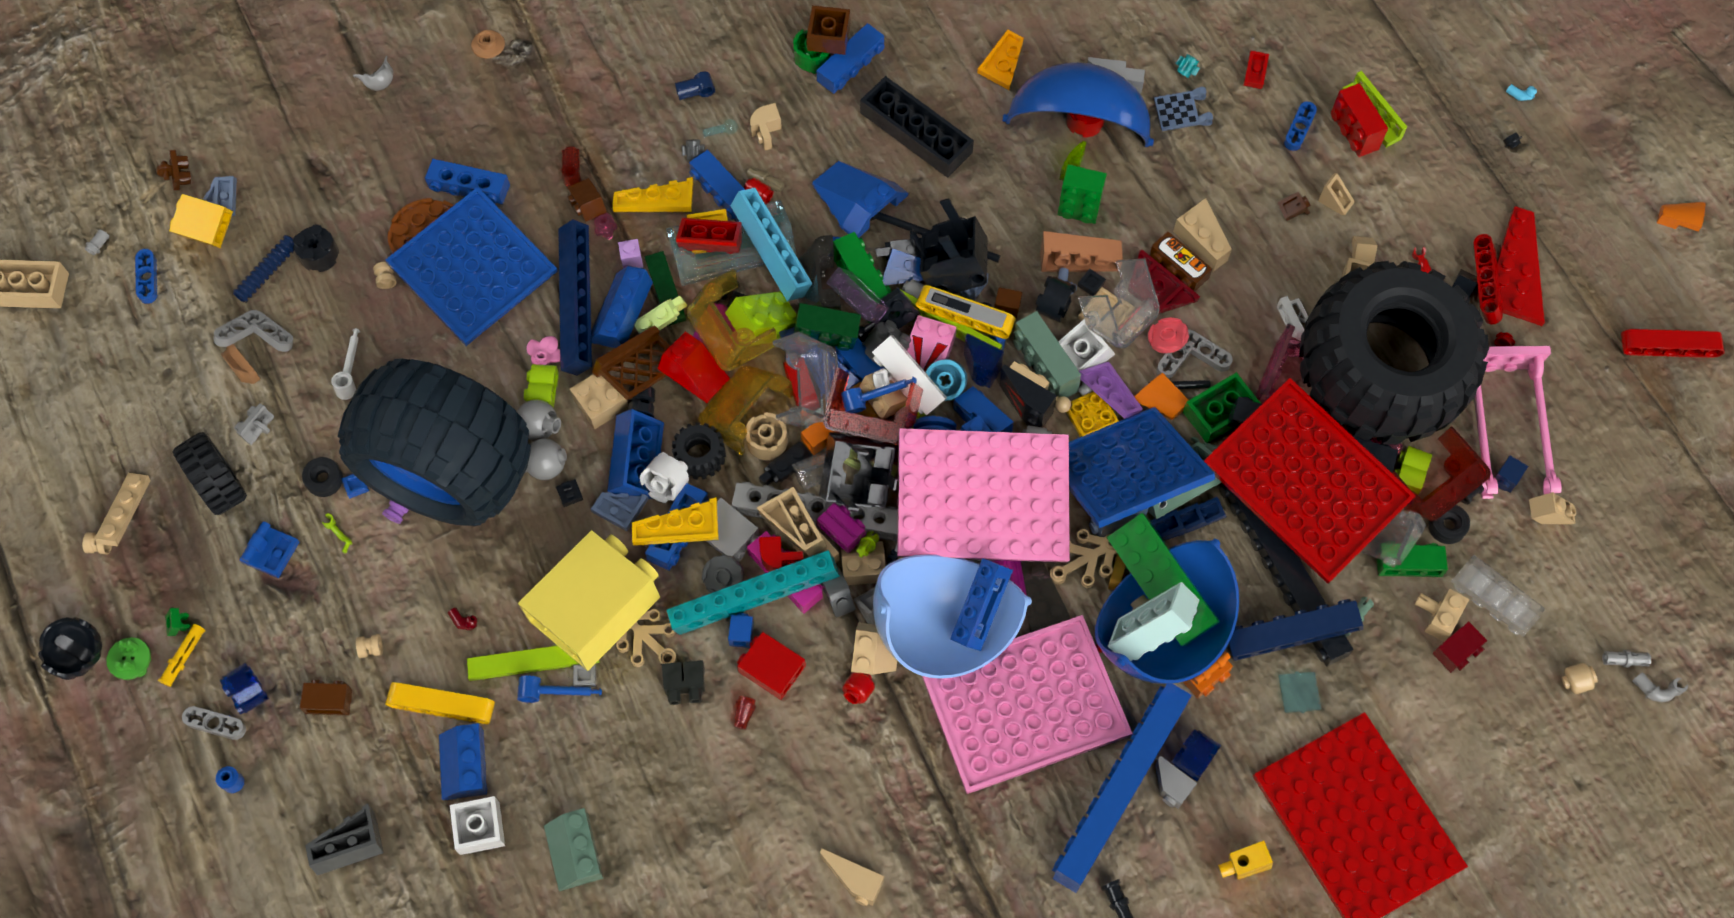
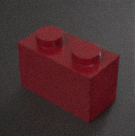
M1468 621L1433 652V655L1450 673L1455 669L1461 671L1470 663L1467 660L1473 655L1476 658L1485 650L1482 646L1488 640Z

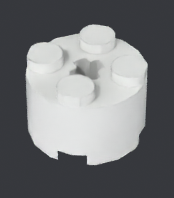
M662 452L641 473L640 483L642 486L645 484L646 488L650 491L648 495L662 503H666L668 500L673 501L689 481L688 466L685 462L678 461Z

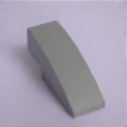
M1088 57L1087 63L1099 65L1118 73L1128 80L1139 93L1142 92L1145 70L1126 68V61Z

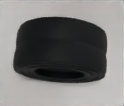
M318 457L306 464L302 472L304 485L310 493L318 497L333 495L340 489L343 483L341 469L334 460L327 457ZM328 473V478L325 481L320 482L317 480L319 474Z
M1444 504L1439 506L1431 515L1428 524L1429 531L1437 541L1444 544H1454L1461 541L1468 533L1470 518L1467 512L1460 506ZM1444 520H1452L1455 528H1447L1444 525Z

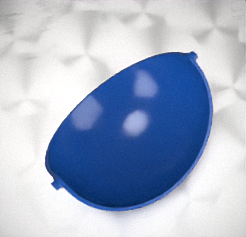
M1063 63L1036 73L1017 91L1011 103L1009 113L1003 114L1002 122H1006V124H1010L1013 117L1029 112L1047 111L1086 115L1114 122L1135 131L1145 140V147L1153 146L1154 139L1150 138L1149 112L1138 90L1118 73L1090 63Z
M1219 540L1190 541L1169 549L1220 622L1185 646H1181L1174 637L1170 642H1164L1159 645L1154 651L1144 653L1138 660L1130 661L1125 655L1113 652L1108 647L1118 619L1132 611L1133 608L1130 605L1142 595L1146 596L1130 573L1107 598L1095 625L1096 642L1105 656L1116 667L1126 674L1146 682L1169 684L1193 679L1209 669L1218 660L1231 640L1239 612V589L1236 575L1228 557L1220 548L1221 543Z

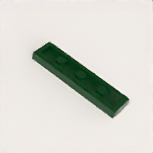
M664 251L644 256L659 303L661 304L664 301L673 300L678 297ZM684 310L679 311L678 319L667 326L686 321Z

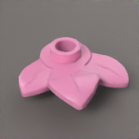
M548 336L540 342L533 339L528 342L527 353L531 356L532 364L550 365V363L560 362V349H557L558 340L556 337Z

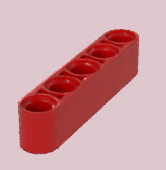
M1480 234L1474 239L1480 309L1485 322L1494 325L1503 318L1496 250L1491 236Z
M1628 329L1621 333L1623 353L1625 355L1715 358L1725 353L1722 334L1717 331Z

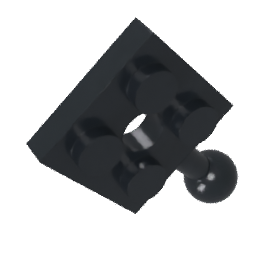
M896 288L865 309L866 315L872 322L865 327L859 326L858 338L861 342H864L868 333L872 331L877 323L886 322L887 320L893 321L897 328L900 329L918 315H921L920 310L899 288Z

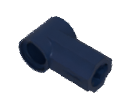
M706 71L696 74L693 79L675 83L679 100L697 95L709 97L715 93L711 75Z

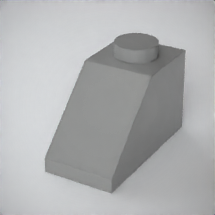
M1160 756L1155 764L1160 796L1163 797L1162 800L1172 808L1175 806L1179 809L1197 783Z

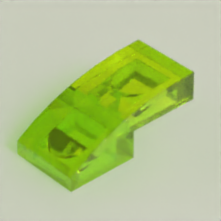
M1082 141L1069 153L1061 168L1059 180L1064 181L1068 164L1080 167L1087 142Z

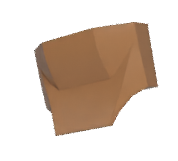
M234 344L227 346L226 350L221 353L241 382L255 384L260 380L258 374Z

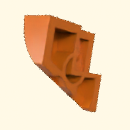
M1693 202L1662 205L1657 223L1673 229L1680 225L1699 232L1704 220L1705 203Z
M1163 372L1134 396L1139 404L1149 409L1155 407L1164 417L1171 420L1183 412L1186 402L1189 401Z

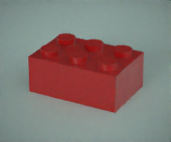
M1360 83L1340 90L1333 105L1331 116L1339 125L1342 135L1346 136L1352 151L1358 157L1379 150L1388 127Z

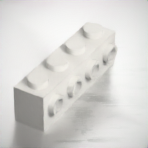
M894 335L889 336L872 351L875 355L873 357L874 361L880 367L884 366L889 371L888 377L892 376L894 383L903 379L910 380L912 376L917 379L916 384H908V387L900 390L907 398L911 397L915 401L914 407L919 413L928 415L947 399L945 394Z

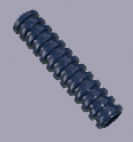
M284 235L283 240H279V244L275 245V249L272 248L271 253H267L266 258L263 257V262H259L258 267L255 266L254 271H250V275L245 277L246 280H242V284L237 285V289L233 290V294L240 301L247 303L248 298H252V294L257 292L256 289H260V285H264L265 280L269 279V275L272 276L274 274L273 271H277V267H281V262H285V258H289L290 253H294L293 238Z

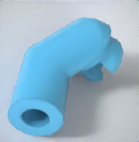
M1511 84L1506 93L1518 101H1526L1535 98L1537 89L1529 86L1527 90H1520Z

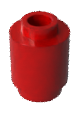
M756 178L746 181L744 185L745 190L756 188L765 204L770 202L774 194L770 186Z

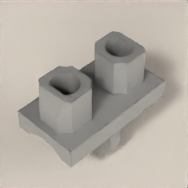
M260 403L257 407L251 406L247 411L249 417L246 421L238 422L234 427L237 431L236 433L250 445L255 442L262 432L265 434L270 432L267 425L275 417Z

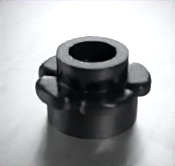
M1517 132L1503 140L1505 147L1509 146L1510 149L1518 146L1521 144L1520 139L1522 136H1519Z

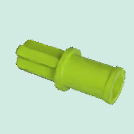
M870 531L866 537L860 540L859 547L856 550L860 558L868 556L869 553L875 550L876 543L879 541L878 533H875L873 536L874 531Z

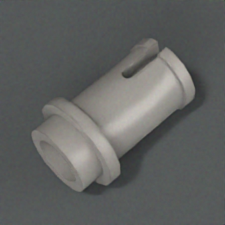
M99 229L91 241L86 242L85 250L92 255L99 254L100 248L110 236L105 231Z

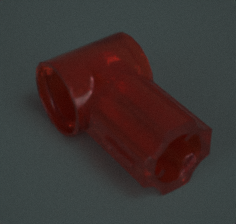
M573 146L562 150L561 172L567 187L582 181L580 176V151Z

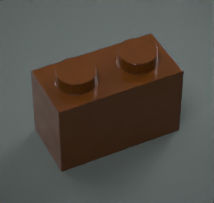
M589 178L567 187L570 193L567 198L571 206L574 207L578 216L581 215L585 222L607 213L601 195Z
M312 680L311 683H303L300 709L305 714L349 715L353 690L344 681L325 683L320 680Z

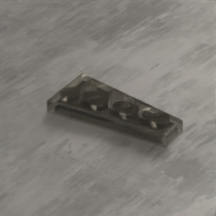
M1021 561L1026 594L1032 600L1031 605L1027 606L1026 611L1030 633L1069 620L1070 615L1044 562Z

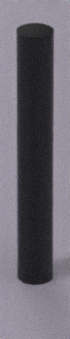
M1210 380L1171 381L1178 389H1204L1211 387Z

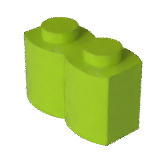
M532 364L531 370L527 371V383L529 384L528 388L524 389V401L543 400L554 408L559 378L557 366Z
M1410 446L1405 451L1401 450L1397 462L1400 463L1399 469L1395 468L1393 475L1417 496L1422 490L1432 454Z

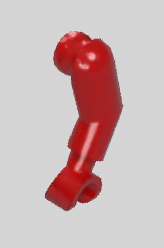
M1423 246L1422 255H1417L1415 247L1412 257L1419 261L1418 265H1421V271L1429 273L1432 269L1428 260L1424 257L1426 248Z

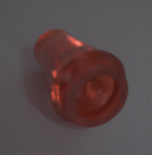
M739 696L738 701H735L733 727L746 730L757 707L755 699Z

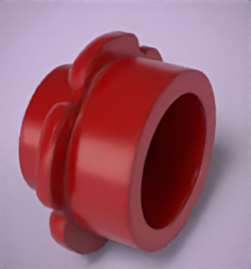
M1499 332L1496 335L1495 346L1515 345V340L1510 333Z

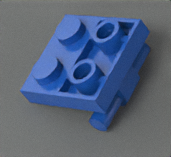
M263 521L257 531L251 536L247 543L248 546L239 560L245 565L279 579L300 541L297 538L270 528L271 525Z

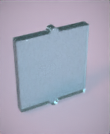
M1296 671L1294 674L1278 676L1285 713H1305L1306 711L1322 709L1315 672L1299 673Z

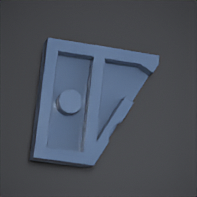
M234 176L215 177L210 185V190L203 199L232 210V216H235L237 178Z

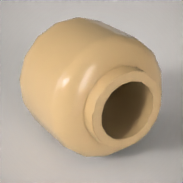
M1586 663L1567 667L1565 669V676L1561 677L1565 689L1570 688L1574 694L1592 690L1595 687V683L1598 682L1593 667L1588 666Z

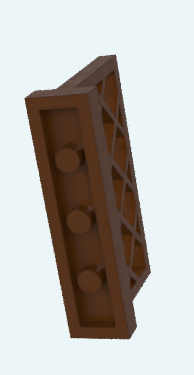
M654 325L596 359L592 373L597 378L602 376L628 401L667 377L663 372L652 371V366L658 367L660 363L659 361H653L652 355L662 357L670 345L659 336L660 330ZM658 343L663 348V351L653 350L652 346ZM638 354H649V360L638 358ZM623 363H634V368L623 367ZM638 364L649 365V370L638 369ZM608 372H620V377L611 376ZM623 373L634 374V380L623 378ZM638 375L648 376V381H639L637 377ZM623 384L634 385V389L628 392L623 387Z

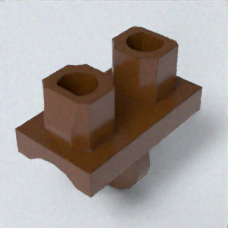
M170 150L171 159L169 164H167V161H162L156 171L157 175L163 177L164 180H169V176L172 177L173 190L175 191L180 190V185L191 184L190 171H179V169H188V156L177 155L176 150Z

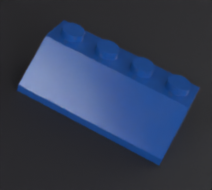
M627 266L616 273L591 330V343L616 348L628 341L653 284L646 269Z
M634 409L616 415L607 492L613 494L627 493L629 496L645 494L649 499H654L648 495L650 491L646 488L645 484L641 485L640 475L651 461L661 453L664 422Z

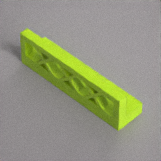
M1362 71L1358 72L1354 81L1342 87V89L1356 85L1360 81L1363 83L1361 86L1388 127L1382 142L1387 148L1402 140L1407 125Z

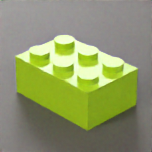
M781 291L736 297L725 312L744 344L780 339L779 332L795 327L797 317L796 312L790 303L787 302Z

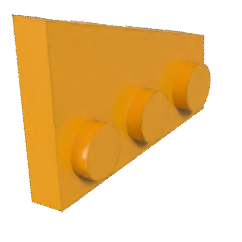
M1007 30L978 67L977 73L1010 90L1024 38Z

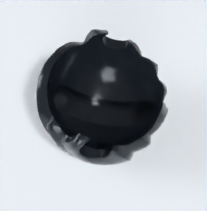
M66 617L52 622L44 629L39 639L41 651L38 652V656L42 661L41 667L48 673L64 680H71L85 675L96 665L101 657L102 642L100 634L92 624L78 617Z

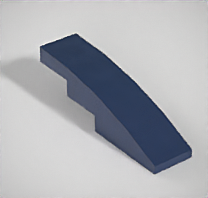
M1215 497L1199 505L1197 503L1178 512L1177 510L1171 511L1150 522L1161 538L1166 541L1205 527L1227 516L1218 497Z

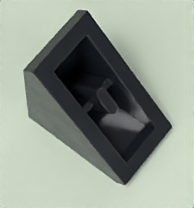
M1461 269L1452 287L1454 288L1458 285L1470 298L1477 285V276Z

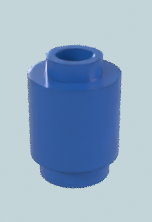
M230 766L221 768L215 778L217 785L227 793H237L243 788L245 782L243 775Z

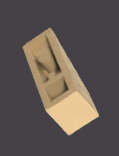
M821 849L820 857L851 896L855 897L854 901L863 906L868 904L873 906L884 882V876L825 849Z

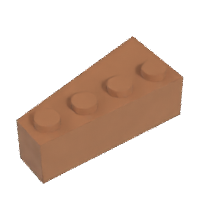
M1043 231L1040 249L1041 272H1059L1060 268H1067L1069 272H1087L1089 268L1095 272L1121 271L1123 263L1122 242L1113 239Z

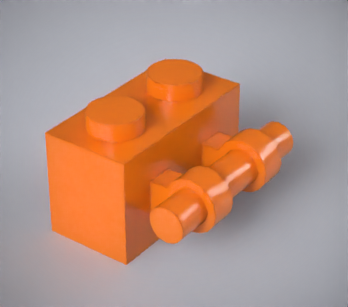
M1224 651L1209 669L1183 683L1197 699L1201 695L1206 697L1215 689L1214 685L1220 681L1222 684L1231 676L1230 671L1233 665L1228 661L1231 656L1228 652Z

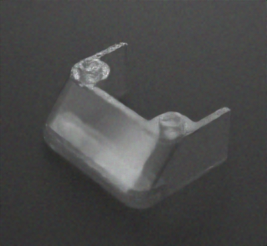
M1145 259L1116 261L1121 281L1115 287V296L1118 302L1113 307H1111L1108 295L1080 296L1078 298L1088 329L1116 348H1127L1159 315V302Z
M800 332L774 340V346L786 350L787 364L797 370L799 406L791 407L789 411L777 414L776 419L796 427H809L818 422L838 424L841 420L836 351L831 346Z

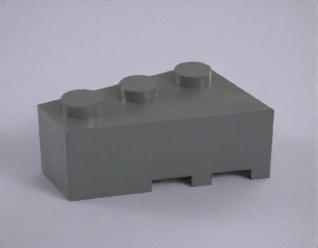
M368 803L362 806L363 809L352 817H346L343 819V823L332 830L330 828L305 845L309 866L317 876L384 853L376 814Z

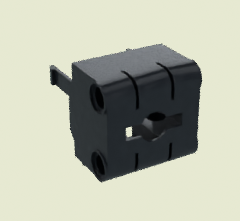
M950 198L941 200L940 204L950 220L935 224L931 230L922 232L921 241L913 227L910 228V239L914 240L921 252L920 274L924 282L929 286L952 294L985 285L987 283V235L976 216L967 219L962 218L958 215Z
M830 432L819 495L827 502L844 504L849 511H859L857 506L885 508L888 499V489L890 487L896 490L898 479L891 475L895 458V447L888 440L882 438L859 437ZM852 449L857 453L860 469L854 474L853 484H845L846 473L843 470V463L849 458L850 450Z

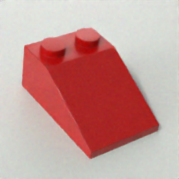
M686 331L663 353L657 368L706 403L730 380L729 376L704 344Z

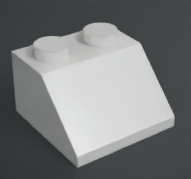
M1085 319L1058 341L1078 371L1105 363L1115 355L1112 349Z

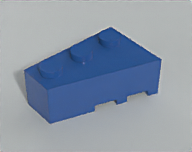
M974 386L954 399L953 409L965 423L979 415L992 432L1012 433L1014 422Z

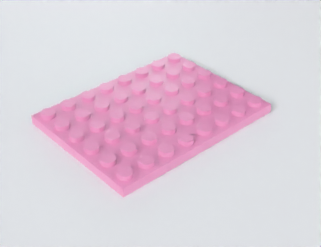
M900 428L898 444L897 557L939 555L949 558L982 560L984 558L987 560L1069 562V435Z
M1083 615L1014 638L1011 644L997 658L974 672L952 678H929L922 676L966 794L1128 738L1133 734Z

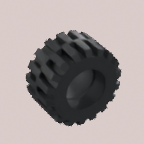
M695 422L696 425L687 424L686 429L682 427L679 430L680 434L676 433L674 436L675 441H672V453L676 460L683 461L688 466V477L692 475L695 480H698V477H702L703 480L707 479V475L714 476L715 470L718 472L721 470V465H724L726 452L720 432H717L714 426L709 428L707 423L700 425V422ZM695 445H706L710 448V451L703 457L695 458L687 454Z

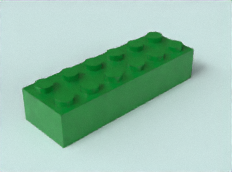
M1144 513L1139 514L1106 537L1149 600L1180 582L1199 599L1191 629L1184 634L1180 633L1175 636L1181 646L1187 645L1220 622Z

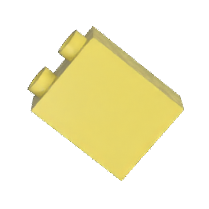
M592 530L518 602L528 621L587 671L660 598L654 581L659 576L656 570L642 558L635 564L625 557L629 553L628 549L614 535L610 534L603 540Z

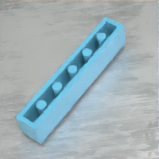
M756 188L739 191L730 206L739 221L742 222L744 230L787 302L803 298L813 283Z

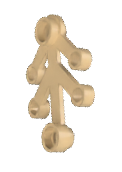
M1086 529L1079 530L1076 536L1079 543L1089 542L1099 545V547L1090 549L1074 545L1069 540V553L1081 555V557L1063 567L1054 566L1050 570V581L1057 585L1065 582L1067 574L1087 564L1081 584L1085 588H1091L1095 581L1094 572L1097 559L1105 554L1104 564L1100 567L1099 574L1103 578H1109L1113 572V557L1117 554L1106 538L1111 534L1103 538L1089 534ZM1085 534L1087 538L1082 539L1079 535ZM1107 568L1110 572L1106 574L1102 569ZM1055 571L1062 572V575L1056 576ZM1089 578L1092 582L1087 584L1084 579Z
M651 609L639 620L649 619L651 623H657L660 621L661 615L657 609ZM653 613H657V614H658V617H657V618H655V619L650 618L651 614H653ZM636 622L630 628L634 632L633 655L631 656L633 666L641 667L644 664L642 641L659 656L661 664L676 663L677 657L675 652L670 648L664 649L649 635L664 634L666 637H673L676 633L675 631L665 632L666 628L671 627L670 623L640 626ZM627 632L616 642V648L621 653L627 652L630 648L627 641ZM621 643L627 644L623 649L619 648V645ZM636 657L641 658V661L639 663L634 662V659ZM666 657H672L670 662L664 661Z

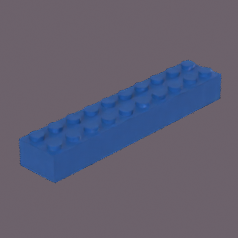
M1172 683L1166 684L1165 687L1160 686L1152 704L1148 706L1141 719L1143 724L1138 723L1130 738L1133 742L1128 740L1119 756L1122 760L1117 759L1108 775L1111 779L1106 778L1097 793L1100 796L1099 799L1094 797L1086 812L1089 815L1088 818L1082 817L1075 830L1077 836L1072 835L1064 849L1066 855L1060 854L1052 869L1055 872L1053 877L1055 881L1077 893L1192 696L1191 694Z

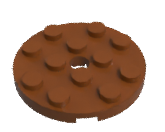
M426 198L411 202L400 209L393 217L390 230L388 231V243L392 253L396 252L454 205L445 200L442 202Z

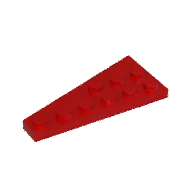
M1514 206L1497 259L1503 314L1543 326L1545 321L1535 216L1532 211Z

